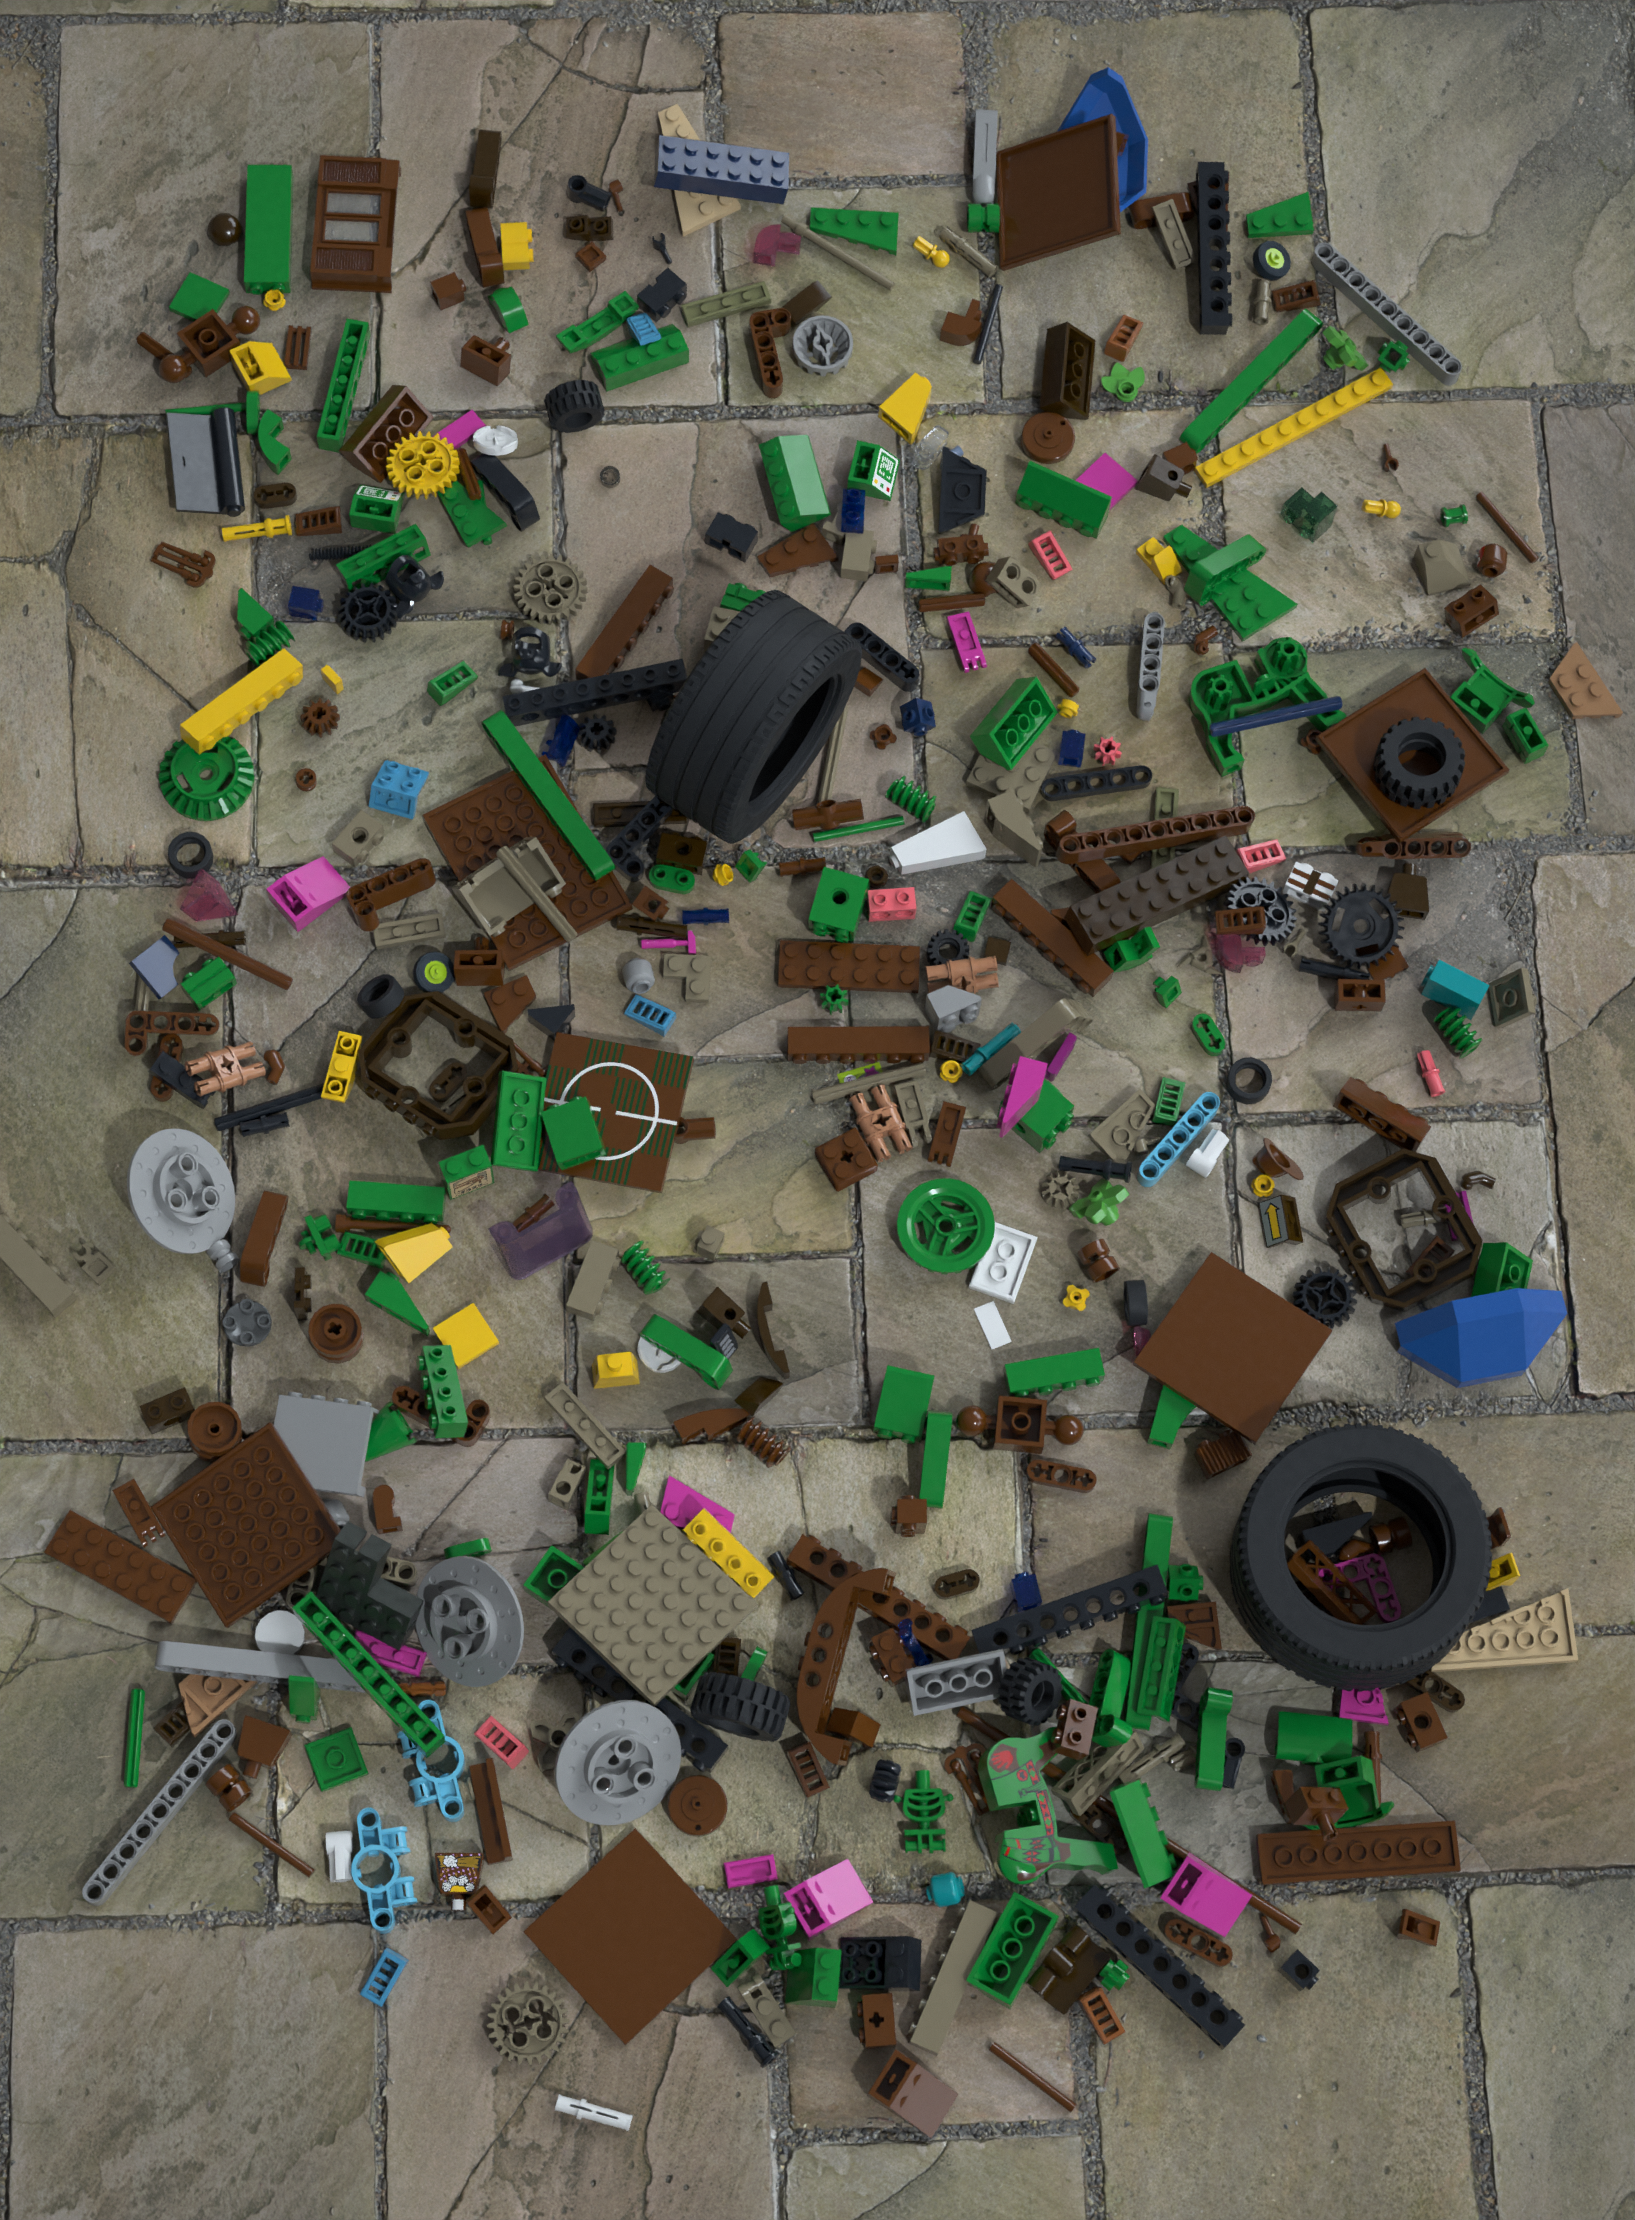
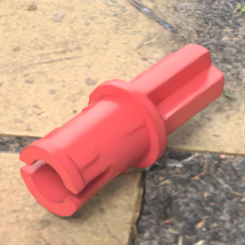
M1429 1050L1419 1052L1417 1058L1423 1071L1422 1078H1425L1431 1097L1444 1094L1445 1089L1439 1077L1440 1070L1436 1068L1431 1052Z

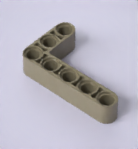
M1067 998L1061 999L985 1062L978 1071L992 1090L996 1089L1010 1078L1013 1063L1018 1064L1020 1056L1033 1059L1065 1031L1080 1032L1089 1026L1093 1019L1079 1001Z
M328 1557L306 1572L311 1575L308 1582L301 1583L297 1579L289 1585L286 1602L292 1613V1601L295 1597H305L310 1591L314 1594L319 1570H325ZM387 1557L385 1564L389 1566V1569L385 1574L381 1575V1578L400 1587L409 1588L416 1584L418 1573L413 1563ZM405 1569H409L413 1572V1575L409 1579H402L400 1573Z

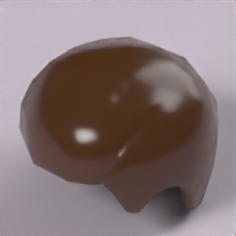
M986 561L979 563L972 570L968 582L969 587L974 593H984L985 597L998 593L985 581L995 565L994 562Z

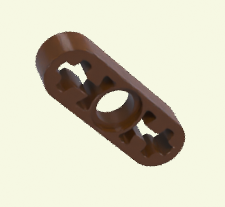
M168 1034L161 1041L158 1057L163 1051L169 1055L170 1051L167 1044L170 1045L172 1041H175L178 1047L173 1048L172 1058L176 1057L175 1060L180 1063L184 1049L182 1040L176 1034ZM153 1076L151 1093L154 1099L160 1102L168 1101L172 1097L174 1090L165 1084V1088L168 1091H163L162 1095H159L156 1089L161 1088L162 1081Z
M1043 1460L1031 1461L1026 1470V1476L1032 1483L1080 1493L1091 1492L1097 1481L1096 1475L1091 1470ZM1036 1466H1039L1040 1471L1048 1473L1049 1468H1052L1050 1480H1046L1047 1474H1040L1039 1477H1035V1473L1031 1470H1035ZM1058 1470L1065 1471L1068 1474V1480L1063 1483L1056 1481L1054 1477L1055 1472ZM1073 1473H1077L1075 1476L1077 1479L1088 1476V1480L1092 1481V1483L1087 1484V1487L1082 1486V1482L1077 1480L1074 1481V1485L1070 1484Z
M1172 1919L1164 1927V1936L1169 1942L1216 1967H1224L1232 1960L1233 1952L1227 1944L1180 1919ZM1175 1925H1179V1931L1185 1935L1188 1930L1192 1933L1187 1938L1186 1944L1182 1943L1185 1937L1181 1935L1172 1937V1931L1169 1927L1174 1928ZM1194 1936H1200L1205 1940V1947L1202 1950H1196L1192 1947L1191 1940ZM1210 1942L1215 1944L1212 1947L1213 1950L1219 1951L1221 1948L1225 1950L1224 1955L1227 1956V1960L1217 1961V1955L1211 1951L1209 1956L1204 1954L1209 1949Z

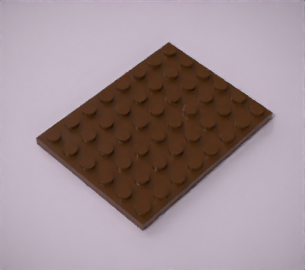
M546 754L539 757V761L580 815ZM514 770L422 815L458 882L497 857V851L503 846L510 848L526 837H536L566 885L561 887L562 892L553 898H550L549 895L547 897L577 932L576 937L633 909L630 900L613 871L597 881L592 879ZM533 903L508 920L504 926V932L496 937L489 936L496 950H502L504 964L508 971L567 943L536 903Z

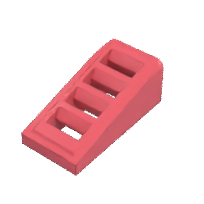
M1051 531L1031 540L1028 544L1052 580L1073 570ZM1046 542L1048 546L1042 549L1040 545ZM1049 550L1053 551V553L1048 556L1044 554ZM1057 557L1058 560L1050 564L1049 560ZM1062 564L1063 568L1055 572L1053 568Z
M1277 839L1236 850L1249 873L1286 860ZM1269 848H1271L1275 857L1271 856L1268 850Z
M492 1716L474 1733L478 1739L511 1769H514L529 1753L525 1745ZM495 1726L497 1729L488 1739L485 1738L488 1732ZM501 1733H503L504 1735L501 1737V1739L495 1745H493L492 1743L500 1736ZM510 1740L511 1743L501 1752V1748Z

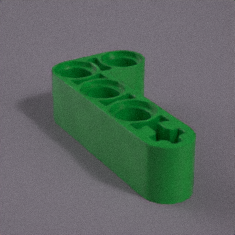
M1250 534L1243 536L1198 561L1190 570L1184 592L1200 606L1207 604L1213 597L1218 584L1259 562L1265 555L1266 548Z
M656 1314L651 1316L639 1333L651 1345L698 1372L702 1380L716 1390L721 1389L733 1372L730 1361L723 1354Z
M927 1411L919 1499H927V1507L943 1509L953 1417L951 1412Z
M1113 1649L1105 1650L1099 1659L1089 1705L1098 1708L1091 1741L1102 1747L1125 1744L1131 1738L1133 1731L1129 1723L1120 1719L1132 1662L1129 1658Z
M1207 1687L1201 1695L1194 1786L1197 1789L1219 1792L1222 1789L1227 1716L1231 1711L1233 1703L1232 1690Z

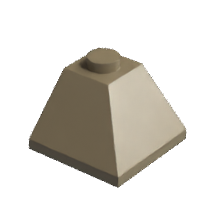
M1436 540L1418 545L1414 559L1427 596L1471 585L1457 544Z

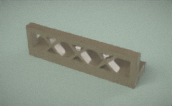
M1132 1731L1131 1738L1123 1745L1102 1747L1095 1743L1090 1748L1089 1755L1079 1760L1051 1789L1053 1795L1067 1801L1072 1812L1081 1816L1143 1751L1144 1746L1136 1731ZM1107 1750L1103 1756L1095 1757L1099 1752ZM1091 1767L1087 1773L1079 1775L1083 1769ZM1074 1784V1787L1068 1793L1063 1791L1066 1786Z

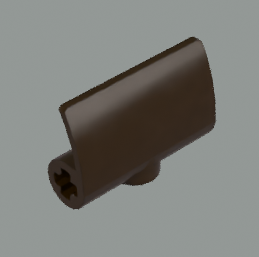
M1073 1924L1061 1941L1054 1945L1044 1957L1043 1963L1026 1984L1038 1996L1064 2015L1111 1956L1093 1943L1085 1931Z

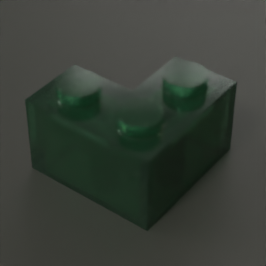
M1301 487L1283 504L1280 514L1288 524H1292L1298 529L1303 538L1309 539L1314 543L1332 526L1338 506L1322 491L1314 498Z

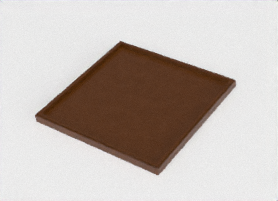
M1113 114L996 152L997 203L1000 209L999 260L1000 269L1003 271L1121 234L1116 118Z
M1426 668L1322 732L1315 739L1398 843H1401L1509 773V768ZM1412 717H1419V720H1425V717L1432 718V722L1437 723L1440 721L1445 724L1444 728H1451L1455 732L1454 738L1459 737L1462 742L1461 748L1465 750V766L1459 785L1456 787L1453 795L1446 798V801L1440 805L1435 802L1432 808L1421 806L1420 809H1413V806L1408 804L1406 807L1401 806L1400 801L1395 800L1393 802L1388 798L1389 793L1384 794L1379 788L1381 783H1377L1375 780L1373 764L1380 739L1393 724L1398 726L1400 720L1407 719V721H1411ZM1410 750L1398 756L1399 762L1404 769L1412 774L1428 776L1440 770L1436 759L1424 751Z
M1211 1252L1137 1356L1133 1365L1255 1445L1333 1330Z
M636 1828L523 1931L625 2046L737 1941V1938Z

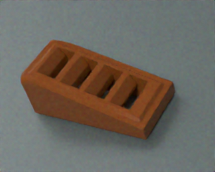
M1123 315L1106 343L1105 355L1124 362L1144 323ZM1124 325L1134 329V331L1124 327Z
M1095 1986L1079 1996L1077 2002L1103 2045L1125 2033L1102 1987ZM1096 1996L1098 1997V2001L1088 2005V2001ZM1103 2005L1104 2009L1094 2015L1092 2011ZM1109 2015V2019L1101 2024L1098 2023V2020ZM1111 2024L1115 2025V2028L1105 2034L1102 2031Z

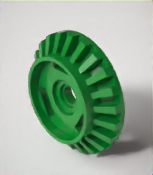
M227 736L216 742L212 749H217L218 753H201L199 755L183 739L173 743L172 748L166 751L164 760L160 763L159 783L165 800L177 813L192 820L214 821L233 814L247 801L254 785V767L247 750L235 738L232 739ZM205 770H209L213 773V776L209 780H203L200 778V774ZM183 774L193 791L189 793L184 791L176 777ZM228 775H233L234 777L229 786L219 792Z
M951 1178L930 1180L912 1190L903 1201L897 1219L899 1243L905 1250L908 1258H911L920 1268L923 1267L928 1269L929 1272H939L943 1275L961 1273L963 1270H969L974 1267L989 1251L995 1232L993 1211L982 1193L968 1183ZM941 1203H955L963 1207L964 1212L941 1206ZM943 1221H948L952 1224L953 1229L947 1233L942 1232L939 1229V1224ZM915 1223H923L927 1243L921 1244L917 1239ZM969 1237L973 1243L965 1251L954 1255L952 1250Z

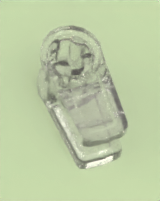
M937 425L916 444L913 456V464L916 468L925 470L931 467L942 452V448L947 445V438L949 436L947 430Z

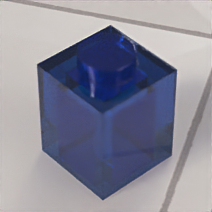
M292 586L288 603L290 616L317 620L318 612L322 613L324 607V599H321L320 591Z
M1078 730L1063 731L1058 765L1081 768L1085 733H1081Z
M1028 1572L1014 1575V1579H1011L1010 1587L1016 1611L1021 1612L1041 1606L1042 1598L1036 1575H1029Z

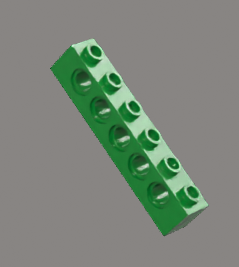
M346 319L317 433L318 447L321 450L340 453L339 450L343 446L371 336L369 322Z

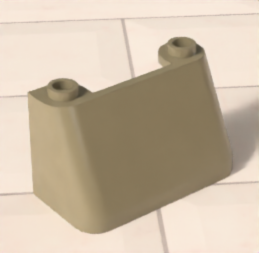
M526 837L508 848L547 896L549 895L550 898H553L562 892L561 887L566 885L536 837ZM498 856L452 887L458 899L487 936L492 935L496 937L504 932V926L508 920L535 903Z

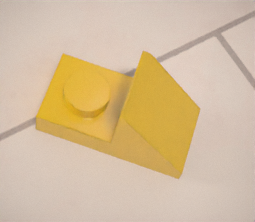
M1152 537L1136 549V554L1164 585L1167 576L1173 575L1176 577L1182 573V569L1170 545L1164 549Z
M1512 1553L1492 1560L1486 1591L1501 1585L1511 1586L1520 1577Z

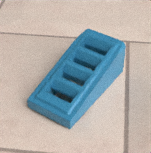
M641 313L626 319L629 333L639 345L642 346L661 339L660 333L647 313Z
M637 994L624 1012L625 1016L665 1037L676 1019L674 1011ZM640 1003L642 1006L636 1014L633 1010ZM646 1007L650 1010L645 1017L641 1016ZM656 1012L657 1015L654 1020H650L652 1014ZM661 1016H664L665 1019L663 1020L662 1024H659L658 1021L660 1020Z
M386 1948L360 1995L382 2007L409 1960L390 1948ZM389 1958L399 1964L398 1968L385 1962L386 1959ZM383 1967L394 1974L391 1978L381 1972L380 1969ZM376 1976L389 1983L386 1987L375 1981ZM373 1986L382 1991L383 1995L380 1996L369 1990V1988Z

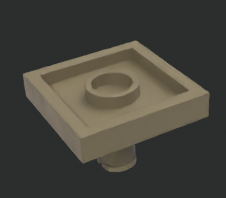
M1520 968L1488 983L1490 985L1489 990L1496 1027L1504 1028L1535 1013L1537 997L1532 994L1528 969Z

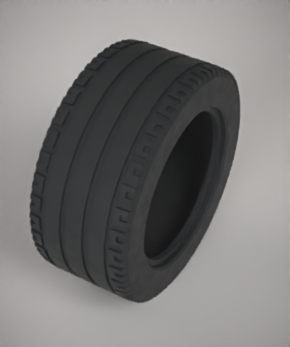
M779 590L768 591L750 602L726 625L708 647L670 706L649 755L645 775L648 790L727 843H737L752 834L768 820L793 791L833 731L858 677L862 657L861 644Z
M1356 1423L1352 1425L1345 1424L1344 1427H1340V1425L1327 1427L1322 1432L1317 1430L1305 1435L1302 1438L1303 1440H1296L1291 1445H1288L1284 1451L1278 1453L1268 1463V1466L1262 1470L1248 1492L1233 1532L1230 1547V1581L1233 1585L1232 1592L1235 1603L1239 1605L1238 1611L1244 1624H1248V1631L1253 1635L1255 1641H1259L1262 1644L1261 1648L1271 1658L1275 1657L1279 1665H1282L1288 1671L1296 1672V1676H1300L1306 1681H1315L1316 1685H1322L1326 1688L1336 1687V1690L1353 1691V1689H1357V1692L1374 1691L1375 1688H1379V1690L1391 1688L1398 1683L1403 1684L1416 1678L1417 1675L1420 1676L1441 1661L1456 1645L1474 1618L1484 1598L1490 1577L1489 1571L1492 1564V1552H1490V1549L1492 1548L1491 1532L1487 1529L1489 1523L1485 1510L1481 1508L1482 1502L1479 1500L1476 1490H1472V1484L1466 1479V1475L1458 1471L1459 1467L1453 1464L1448 1456L1445 1458L1442 1455V1451L1437 1450L1430 1443L1427 1445L1423 1442V1439L1414 1437L1411 1433L1409 1435L1404 1434V1431L1400 1429L1396 1430L1393 1427L1383 1428V1425L1376 1426L1368 1423L1366 1426ZM1357 1492L1370 1494L1392 1503L1410 1517L1421 1531L1428 1545L1433 1566L1432 1587L1428 1600L1410 1615L1381 1625H1357L1329 1616L1303 1595L1291 1576L1284 1550V1535L1287 1523L1307 1504L1335 1493Z

